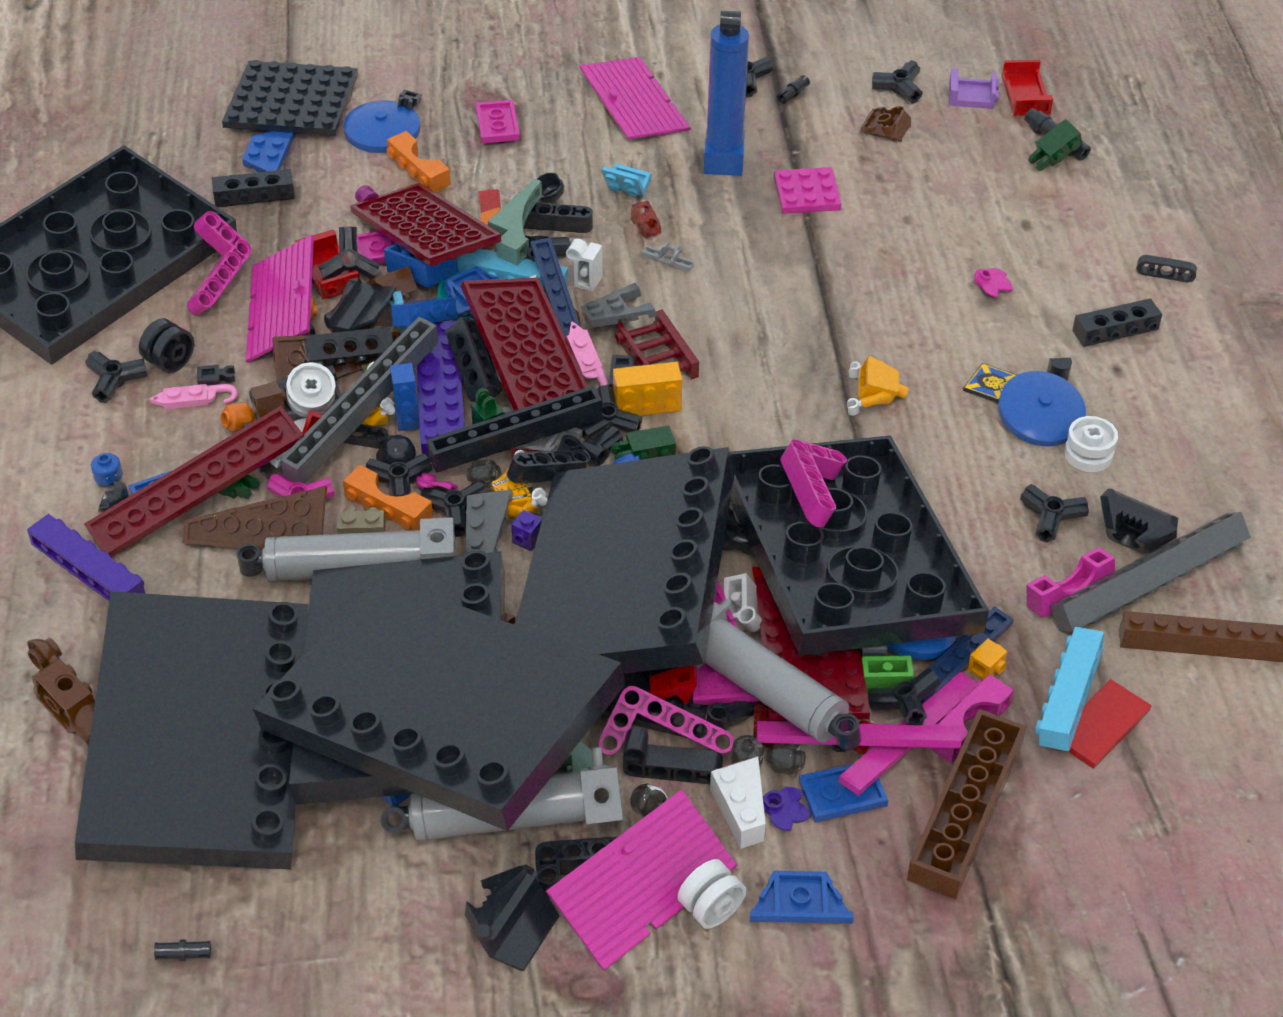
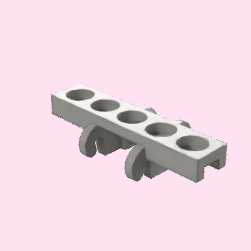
M669 241L661 245L659 249L647 245L646 249L642 251L643 257L689 272L694 266V261L679 256L682 252L681 246H671ZM668 249L674 251L673 256L666 254Z

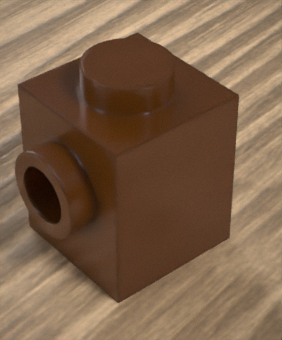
M276 381L251 388L254 407L259 417H263L279 406H282L285 410L286 393L283 388H279Z

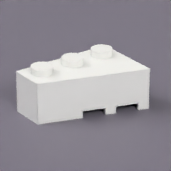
M758 757L711 771L710 790L739 848L742 849L763 842L766 823Z

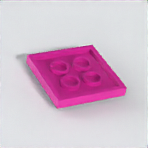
M832 167L774 171V180L782 214L841 210V200Z

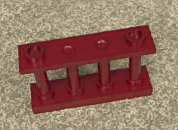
M663 309L656 311L655 321L646 326L626 331L621 322L617 324L616 342L618 345L621 344L628 356H634L635 366L652 365L674 358L679 361L680 372H686L691 380L699 377V360ZM652 332L661 335V337L635 344L632 338ZM661 345L670 348L668 351L644 357L641 353Z

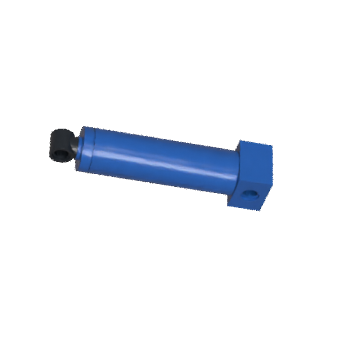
M721 11L720 25L714 27L710 35L704 174L742 176L749 33L745 27L741 26V11Z

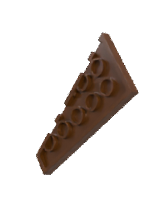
M392 332L393 343L401 335V332ZM307 335L276 336L272 338L276 381L288 378V375L295 367L306 363L303 340ZM365 343L368 349L375 350L372 343ZM344 345L346 351L354 352L351 345ZM323 347V351L326 354H333L331 348ZM368 359V362L359 364L356 361H349L346 365L335 366L334 363L332 365L338 379L362 370L361 365L375 362L377 359Z
M327 486L184 520L182 543L233 548L254 544L259 549L265 548L266 537L323 535Z

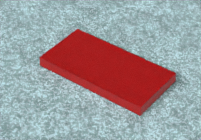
M1110 679L1084 705L1068 752L1094 769L1150 711L1152 705Z

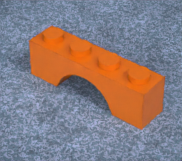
M407 131L387 139L388 148L386 151L388 156L395 160L401 168L405 169L412 178H415L433 192L451 185L450 169L439 159L422 160L417 158V140Z
M359 465L343 480L345 497L350 501L363 505L366 509L376 507L379 510H384L385 519L401 525L404 529L420 530V519L433 518L432 501L415 492L399 497L382 493L379 490L378 474L362 465Z

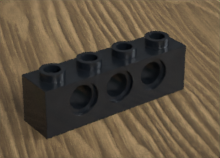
M291 169L212 177L216 207L295 199Z
M1150 298L1075 315L1072 331L1082 346L1086 347L1159 330L1162 313Z
M465 317L459 318L445 333L455 357L454 360L459 368L461 379L466 387L467 395L470 401L475 402L476 391L480 388H485L488 390L489 396L495 398L503 389L475 320Z
M391 327L307 335L303 340L306 363L313 362L323 366L332 363L335 366L346 365L349 361H356L359 364L368 362V359H378L393 344ZM365 343H372L375 350L368 349ZM344 345H351L354 352L346 351ZM323 347L331 348L333 354H326L323 351Z

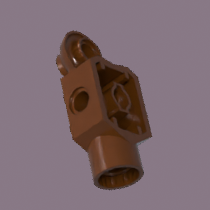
M53 639L28 640V656L32 663L40 670L32 676L33 691L36 698L68 733L76 731L89 745L95 705L91 687L85 681L81 682L76 677L77 674L72 666L66 665L59 658L62 656V652Z

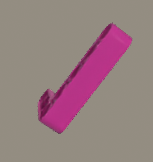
M208 211L195 222L194 229L198 235L222 256L187 302L189 312L196 316L204 313L215 303L251 254L250 244L212 211Z
M793 439L780 458V461L807 520L814 526L822 528L836 509V505L823 478L835 480L847 459L839 451Z
M629 686L623 690L599 739V747L602 748L603 753L608 755L615 754L620 749L626 732L630 729L636 714H639L721 754L731 751L734 746V738L728 731L635 686ZM629 691L638 693V703L635 705L626 703L625 694ZM658 702L661 705L662 711L658 716H652L648 713L647 707L649 703ZM620 713L625 714L628 718V724L623 728H619L614 724V717ZM680 713L683 715L684 724L681 727H674L671 724L670 717L672 714ZM696 724H703L706 727L707 733L705 737L697 738L694 736L693 727ZM719 735L728 737L729 746L726 749L722 750L716 746L715 741ZM613 736L616 738L617 747L614 750L609 751L603 747L602 742L605 737Z

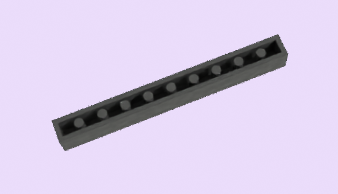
M418 317L304 434V437L300 438L280 459L284 477L293 482L305 483L380 405L381 401L392 392L390 366L412 363L414 369L439 343L435 324Z
M1242 512L1225 513L1051 604L1050 608L1059 631L1073 634L1075 627L1084 628L1083 626L1100 622L1102 616L1114 614L1120 611L1121 606L1137 602L1138 597L1156 592L1157 587L1173 583L1175 577L1188 575L1191 573L1192 568L1207 565L1209 559L1224 556L1226 550L1241 547L1243 541L1251 538Z

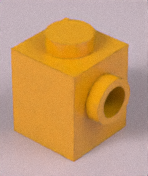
M987 639L970 655L968 671L982 680L990 674L992 676L1001 674L1007 666V650Z

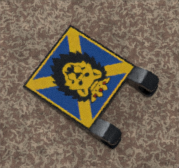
M982 363L963 387V391L998 403L1004 385L1017 374Z

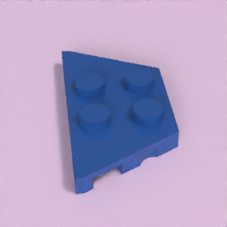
M273 131L252 135L242 158L243 165L255 169L256 172L280 170L295 133Z
M475 266L446 279L444 286L448 298L455 297L457 319L472 313L460 287L463 281L499 278Z
M773 871L768 880V885L762 890L759 901L750 912V921L853 924L854 916L852 911H848L844 905L842 895L833 886V881L827 872Z

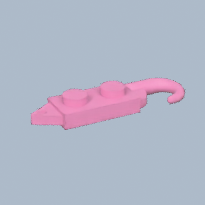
M572 321L567 342L583 377L588 380L598 379L600 386H609L587 329L583 330Z
M207 384L164 388L163 392L149 398L150 403L162 406L167 410L208 405V403L215 400L216 393L229 392L232 394L231 397L223 401L227 404L237 398L238 391L230 384L208 386Z

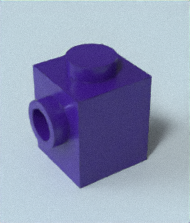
M523 510L511 524L512 543L532 552L536 545L542 518Z

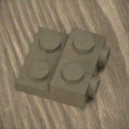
M370 507L366 511H356L354 508L338 511L337 534L385 532L384 510Z

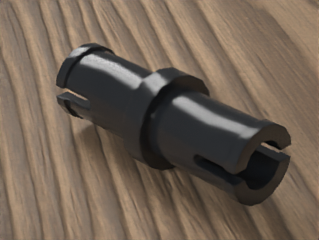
M802 75L795 82H790L787 88L777 94L779 102L785 104L793 96H798L800 91L810 84L809 78L806 75Z
M180 939V942H155L154 957L155 960L179 959L180 962L186 961L189 958L210 959L211 941L186 942V939Z

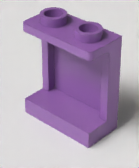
M951 68L949 106L994 109L995 101L998 102L999 79H996V72H992L991 80L959 78V69Z

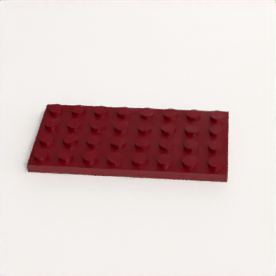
M421 183L350 205L351 213L429 266H437L443 261L457 259L461 255L474 253L476 250L484 247H492L495 243L502 241L499 232Z
M538 277L468 280L462 282L460 287L514 411L588 388Z
M755 577L757 613L762 619L759 629L761 644L847 701L849 705L848 714L854 715L858 720H869L870 708L860 648L826 652L821 656H799L765 578ZM768 707L769 721H788Z

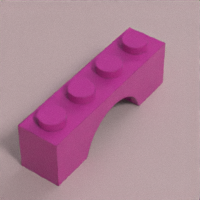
M1098 547L1081 556L1076 569L1063 581L1055 583L1044 575L1026 584L1027 607L1041 618L1051 614V604L1114 572L1115 558Z
M990 674L983 681L979 680L974 686L973 691L969 695L965 694L954 709H949L939 724L935 723L932 726H959L962 747L968 734L964 724L975 718L978 709L1000 716L1011 705L1014 690ZM930 748L950 763L957 758L961 748Z

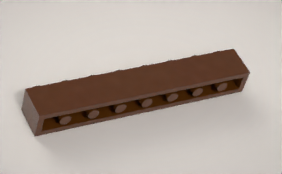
M1124 611L1119 628L1120 648L1283 662V625Z

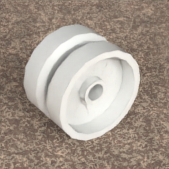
M313 362L303 363L295 367L288 375L286 383L287 403L291 410L304 418H307L309 410L324 415L334 402L336 388L334 376L329 369Z
M1085 416L1072 422L1064 449L1065 458L1069 464L1085 472H1098L1109 467L1118 441V432L1114 425L1106 419L1096 416Z
M713 859L696 868L686 878L678 892V901L689 912H693V917L704 929H711L726 921L738 909L746 896V887L736 876H731V871L719 859Z

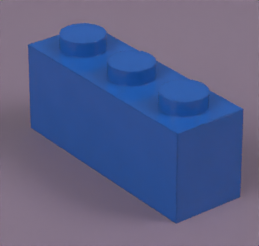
M455 297L433 298L391 305L393 326H410L418 317L431 323L457 319Z
M412 363L390 366L398 431L419 429L416 381Z

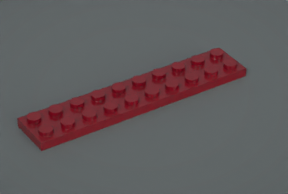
M279 406L87 521L84 525L102 552L105 551L113 557L291 449L300 438L304 437V434L282 406Z

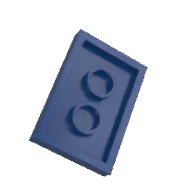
M853 764L800 775L798 782L803 790V795L815 823L888 806V798L880 779L878 778L859 796L839 782L840 775Z

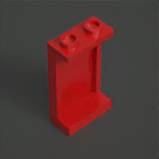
M1039 59L1005 60L1003 62L1001 76L1013 116H1025L1032 108L1051 115L1053 97L1046 93L1040 74L1041 62Z
M334 229L312 235L314 237L312 283L322 300L343 294L348 281L360 277L359 272L348 269L340 275L326 280L318 266L340 253L337 236ZM344 255V256H343L344 262L347 263V264H349L348 260L346 259V257H345V255Z

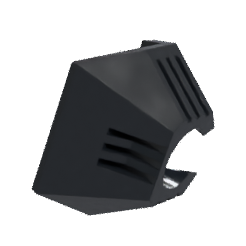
M360 277L350 279L336 307L324 315L326 327L332 333L372 329L397 287L362 283Z
M1111 488L1107 489L1100 496L1106 534L1110 540L1141 554H1146L1177 538L1178 517Z
M526 864L481 880L482 888L489 889L491 895L486 896L487 901L482 902V907L475 908L466 901L464 914L488 956L520 971L526 969L559 918L557 910L536 878L538 873Z

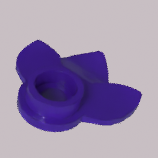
M785 787L780 791H769L763 796L764 812L770 815V820L774 826L784 831H791L793 822L799 823L810 818V811L799 802L803 790Z

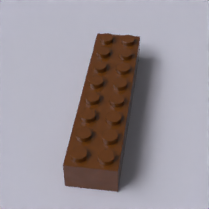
M978 709L912 856L907 875L908 881L957 899L1022 747L1027 726Z

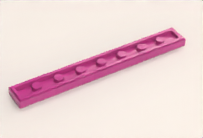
M962 672L957 674L922 704L927 715L923 725L932 726L935 723L939 724L949 709H954L965 694L969 695L973 691L977 682ZM903 720L899 725H907V724H906L905 720ZM874 746L840 775L839 782L859 796L913 747Z
M757 721L758 743L838 745L835 737L824 743L818 742L791 722ZM859 724L861 742L858 746L961 748L959 726Z

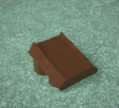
M902 106L893 107L891 110L885 107L872 108L861 126V131L902 142L903 136L908 128L911 127V117Z

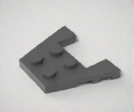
M632 283L581 306L583 315L592 328L618 324V319L629 318L630 321L639 320L638 316L648 314L649 318L657 316L655 308L651 303L629 309L624 302L641 296L640 288L636 283Z

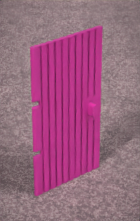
M641 57L580 65V70L628 140L691 129L676 106L670 103L671 99L658 81L653 79V74Z
M312 235L252 266L250 293L252 300H250L248 330L250 332L247 334L246 362H251L253 359L273 350V337L302 336V334L310 332L314 243Z
M681 789L549 888L546 893L604 971L650 935L649 930L646 928L647 924L650 923L656 930L684 908L678 901V892L686 878L696 868L713 859H719L730 871L737 867V864Z

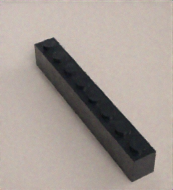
M591 386L427 439L429 459L436 473L603 419L602 399L595 387Z

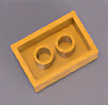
M678 362L613 369V391L618 409L640 416L681 411L682 376Z

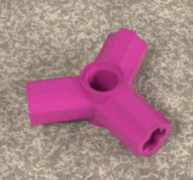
M274 474L270 477L267 484V490L278 497L322 486H327L326 499L335 496L329 478L305 485L301 482L294 483L281 474Z

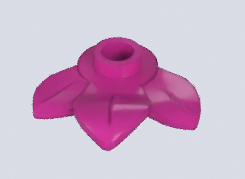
M978 269L974 274L975 284L983 288L985 293L994 298L998 296L999 291L1013 290L1011 282L1006 278L1007 274L1000 269Z
M422 473V476H417L416 478L417 487L422 489L424 487L435 489L436 486H443L449 490H452V488L458 489V486L451 481L436 480L435 475Z

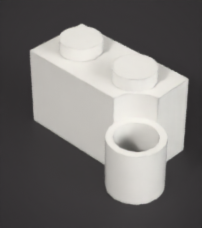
M574 239L566 251L567 257L574 261V287L593 292L602 278V245L591 242L587 246L586 242L582 239Z
M747 573L724 578V595L731 602L730 611L739 630L755 632L760 629L762 619L757 613V586Z

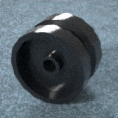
M166 318L157 319L144 330L139 342V354L144 360L154 364L160 370L166 373H174L182 369L193 354L195 346L194 337L189 331Z

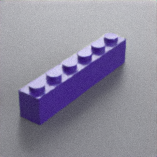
M47 514L27 529L32 546L108 601H110L111 591L145 593V583L138 574H132L124 564H118L107 552L100 551L92 541H86L76 530L68 528L61 519H56Z

